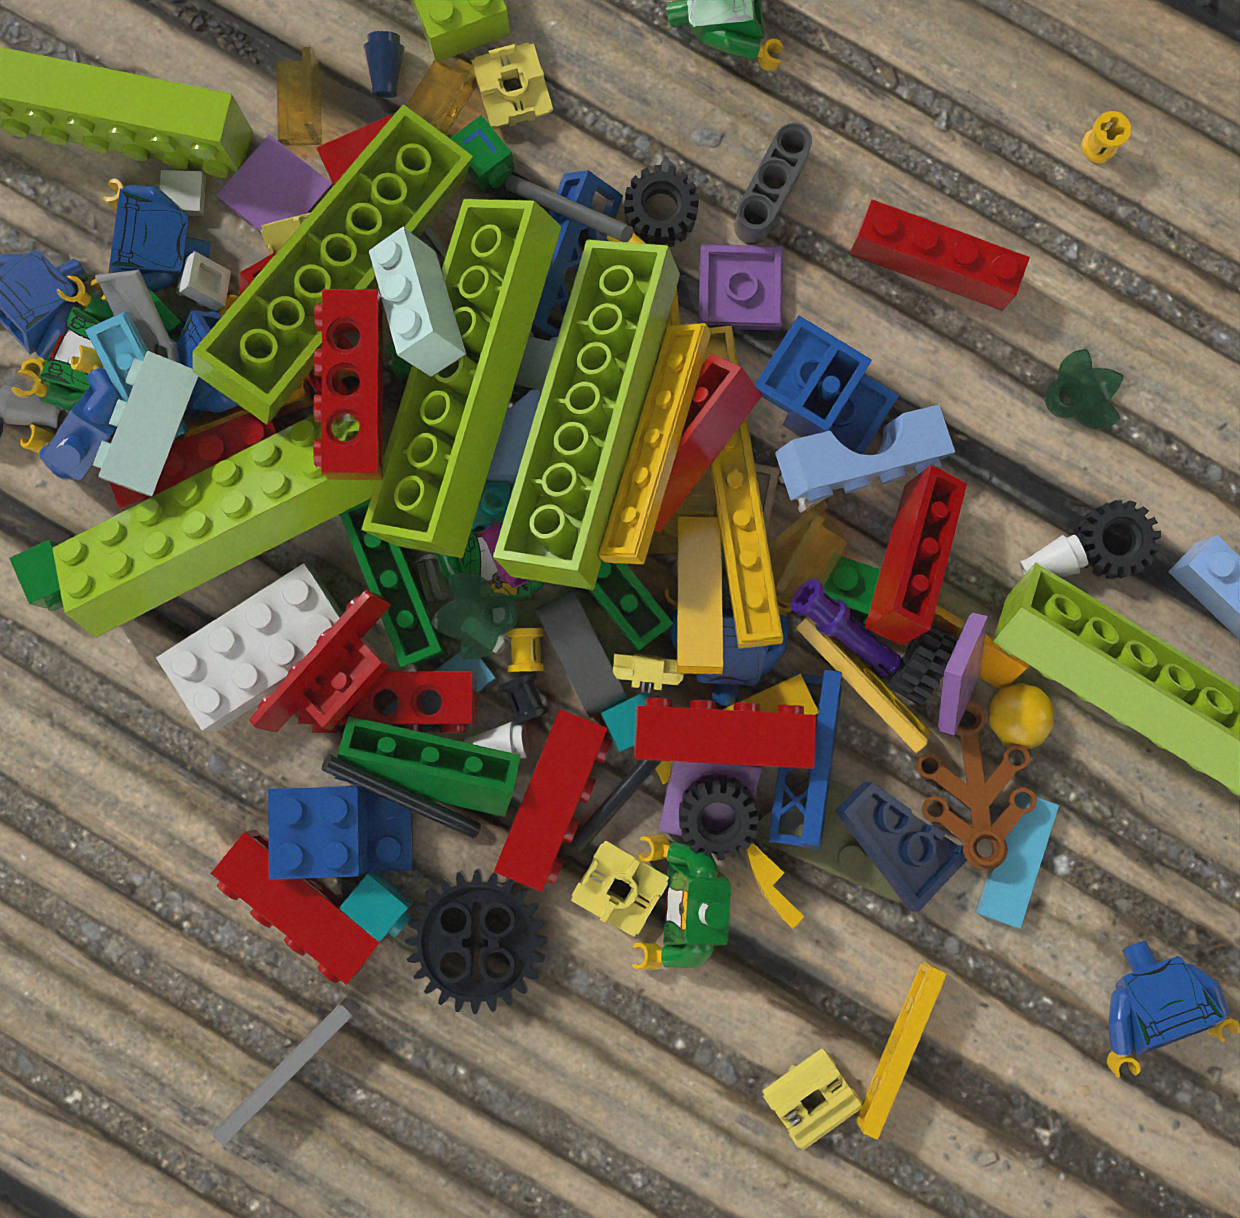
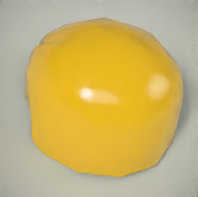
M1016 682L1001 688L990 701L989 726L999 737L1003 746L1008 748L1011 745H1021L1029 750L1041 745L1053 730L1055 709L1049 697L1040 688Z

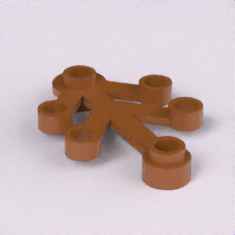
M969 701L964 713L972 715L974 725L970 728H965L959 723L956 734L960 735L967 784L945 768L941 759L932 753H926L918 759L916 771L921 778L935 781L967 806L971 811L973 827L949 811L947 802L939 796L927 798L922 804L921 812L927 821L932 823L938 822L963 842V854L970 865L979 870H992L999 867L1006 859L1008 846L1005 837L1024 814L1031 812L1035 808L1037 799L1030 789L1024 787L1017 788L1008 797L1009 806L991 826L989 806L1015 773L1028 766L1030 754L1021 745L1009 746L1002 754V762L985 782L978 732L985 725L986 715L979 704ZM1010 751H1018L1022 754V765L1014 766L1009 762L1008 754ZM926 759L933 760L937 764L936 773H924L921 768L922 761ZM1018 793L1026 794L1029 797L1030 805L1027 809H1020L1016 806L1014 800ZM936 801L942 805L943 813L940 817L929 815L927 805L930 802ZM981 840L988 841L992 845V853L988 857H983L977 852V844Z

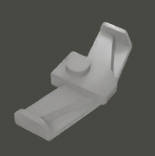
M132 270L95 275L96 281L99 282L114 316L122 312H129L148 351L181 364L177 343L169 338L140 271Z

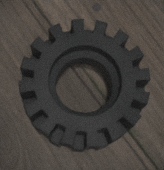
M655 165L654 172L652 173L649 172L647 167L641 170L640 178L635 175L631 179V187L626 189L624 200L625 223L630 225L633 232L639 235L640 239L646 244L648 241L654 242V245H661V243L666 242L668 247H673L676 239L681 243L686 239L687 232L691 233L694 228L698 213L699 195L695 194L696 186L692 181L688 184V175L682 171L679 176L675 174L676 167L669 165L668 172H662V165ZM655 194L669 195L676 202L677 211L667 220L653 219L645 209L647 200Z
M1114 500L1085 515L1086 519L1080 521L1077 526L1081 530L1080 533L1075 534L1081 542L1088 559V566H1085V568L1092 566L1094 568L1092 574L1096 576L1106 575L1105 579H1115L1118 577L1121 579L1145 570V566L1151 565L1155 560L1152 555L1160 551L1161 545L1155 544V540L1161 538V530L1153 531L1152 526L1158 522L1155 517L1150 519L1145 517L1149 512L1147 508L1143 506L1136 509L1137 502L1127 501L1122 503V500ZM1109 525H1121L1130 533L1132 544L1130 550L1125 555H1114L1105 548L1103 533Z
M932 624L928 632L913 639L911 644L907 646L905 654L901 657L898 669L892 674L893 677L890 680L889 688L912 702L923 705L926 699L931 697L934 688L937 689L959 638Z
M712 774L704 776V782L701 784L698 780L691 783V790L688 791L686 789L683 793L682 803L680 802L679 828L681 829L684 842H690V849L694 853L699 848H703V855L710 857L711 853L717 854V860H725L724 853L728 852L734 858L740 855L739 848L742 846L747 850L751 846L750 838H755L757 835L759 820L755 799L752 798L749 788L747 786L743 788L741 781L735 777L731 782L727 780V775L719 774V779L712 780ZM712 803H725L734 810L735 820L729 828L722 831H714L703 824L701 820L702 812Z

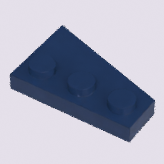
M863 782L835 810L908 910L919 912L967 861L963 854V845L955 844L944 836L945 833L934 825L925 823L915 816L910 808L873 782Z

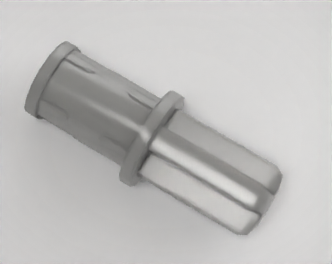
M411 549L413 560H411L410 564L411 567H416L425 601L427 603H437L449 598L447 583L441 572L436 553Z

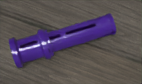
M811 579L797 589L791 599V610L798 615H806L816 623L817 631L823 635L834 636L883 677L889 676V672L884 667L892 674L898 669L901 663L900 655L852 618L848 605L842 600H834L824 592L822 583L816 579Z

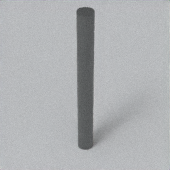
M511 175L506 180V189L530 201H535L545 208L621 242H628L632 238L633 229L625 223L515 175Z

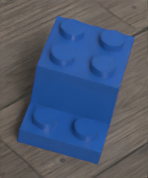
M800 315L794 321L755 383L756 388L764 399L788 413L782 424L784 427L800 437L831 431L843 446L858 454L864 453L899 396L864 375L872 359Z
M355 785L268 789L269 879L360 876L367 872L413 870L412 811Z

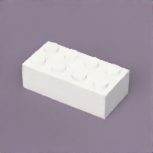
M303 563L165 651L156 659L201 731L216 732L257 706L267 695L273 693L286 679L290 668L304 659L316 645L318 637L325 630L331 628L343 613L315 569Z

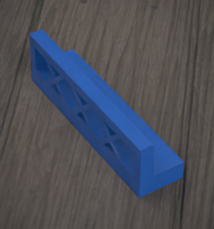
M589 170L563 174L556 193L593 209L592 200L595 192L607 199L602 214L613 219L617 215L624 196ZM552 210L549 211V215L561 226V230L531 331H538L549 339L551 337H558L560 329L557 330L547 323L552 307L560 304L564 318L571 291L567 293L563 279L566 269L573 266L575 274H577L582 258L578 244L581 230L588 229L590 240L607 241L606 234Z
M824 670V676L801 674L806 685L822 687L820 704L817 706L819 713L816 714L818 715L815 730L814 769H806L810 774L809 787L796 798L786 785L787 775L796 768L778 767L769 843L821 850L843 687L842 672ZM792 673L791 678L800 673ZM786 792L792 801L783 807ZM807 798L806 809H804L801 802ZM797 806L804 816L802 837L779 834L782 816Z

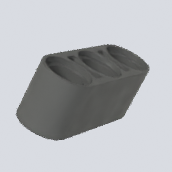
M796 122L783 125L771 142L738 206L734 231L742 242L758 244L764 241L777 220L806 164L812 145V135L804 125ZM791 144L796 146L800 152L791 154L786 152L782 146ZM767 179L777 180L782 187L779 189H771L768 188L763 181ZM757 214L764 222L759 225H753L747 222L744 216Z
M573 590L535 608L589 719L628 700Z

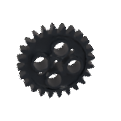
M480 868L474 871L471 881H468L463 870L457 872L456 885H453L446 877L442 878L440 885L443 893L441 894L429 888L425 893L431 904L418 902L414 907L423 916L422 919H411L407 924L412 929L417 930L418 933L405 940V944L417 947V951L407 958V962H420L422 966L413 976L414 979H421L427 976L430 980L424 993L428 994L438 988L442 991L438 1001L439 1005L444 1004L449 997L455 998V1012H459L466 1001L471 1003L473 1014L478 1013L481 1002L485 1001L491 1012H495L498 1003L497 998L499 997L510 1006L514 1001L513 988L525 994L528 987L523 977L537 979L539 975L538 971L531 965V962L542 963L546 957L543 953L535 950V948L548 942V937L536 934V930L546 924L545 919L532 918V914L538 909L539 903L525 905L523 902L529 890L525 888L515 894L512 891L514 880L509 879L504 885L498 884L499 874L494 872L488 881L483 880ZM475 901L481 903L480 937L488 939V942L483 944L479 952L481 971L479 980L473 978L474 943L466 941L475 930L473 911ZM457 907L463 910L467 919L464 928L452 929L447 925L444 916L448 908ZM495 907L504 908L510 915V925L505 929H495L488 922V911ZM457 952L461 954L466 961V969L461 973H452L447 970L444 964V957L447 953ZM493 952L505 954L510 961V969L504 973L493 972L487 964L488 955Z

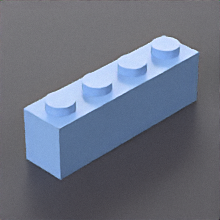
M1216 535L1196 542L1168 572L1240 640V556Z

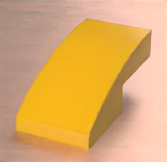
M751 842V846L747 850L743 848L750 872L771 907L794 929L805 916L773 887L784 872Z

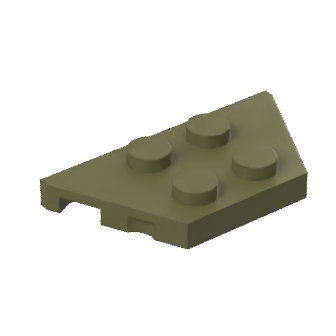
M810 776L792 792L796 798L808 789ZM830 779L821 850L769 843L773 809L759 820V824H757L758 832L753 839L893 901L900 902V897L835 812L855 789ZM789 796L784 797L783 807L792 801ZM807 798L801 802L804 809H806ZM797 806L782 816L779 834L802 837L804 816Z

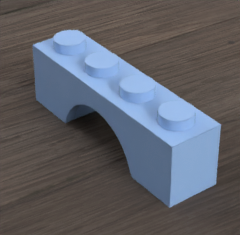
M940 405L903 413L883 427L882 444L876 455H862L849 450L836 439L831 431L793 439L777 450L775 455L790 501L807 497L808 503H813L833 496L832 490L844 487L845 493L848 494L869 487L870 480L880 478L882 484H887L906 477V471L916 469L918 475L930 465L941 468L940 461L955 453Z

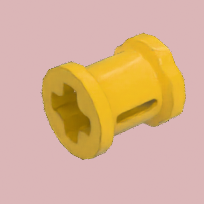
M1117 111L1102 113L1096 119L1093 129L1088 131L1081 141V150L1086 158L1093 163L1100 164L1112 159L1118 148L1130 137L1131 124L1129 119ZM1109 122H1113L1109 128H1106ZM1103 147L1106 148L1102 153H1099Z
M543 628L506 630V637L511 638L509 673L545 672V665L541 663L540 637L544 636Z

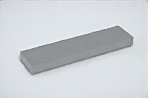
M346 997L214 1130L213 1136L225 1146L360 1007L350 997Z

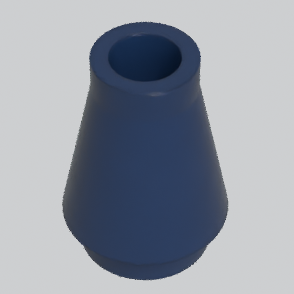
M389 31L370 32L367 35V42L363 46L372 83V95L379 98H394L397 96V84L405 47L400 43V35Z

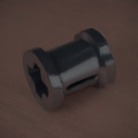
M535 672L500 685L501 692L507 693L515 714L513 721L515 725L549 713L548 706L543 705L534 681L537 679Z

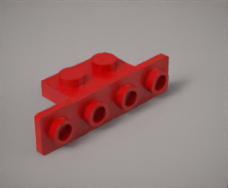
M365 590L361 595L351 600L346 607V612L331 628L325 630L318 637L316 645L304 659L290 668L286 679L278 688L262 699L258 705V710L249 719L250 723L255 728L278 732L303 705L322 728L332 730L390 666L367 642L364 636L390 608L391 604L384 597L369 590Z

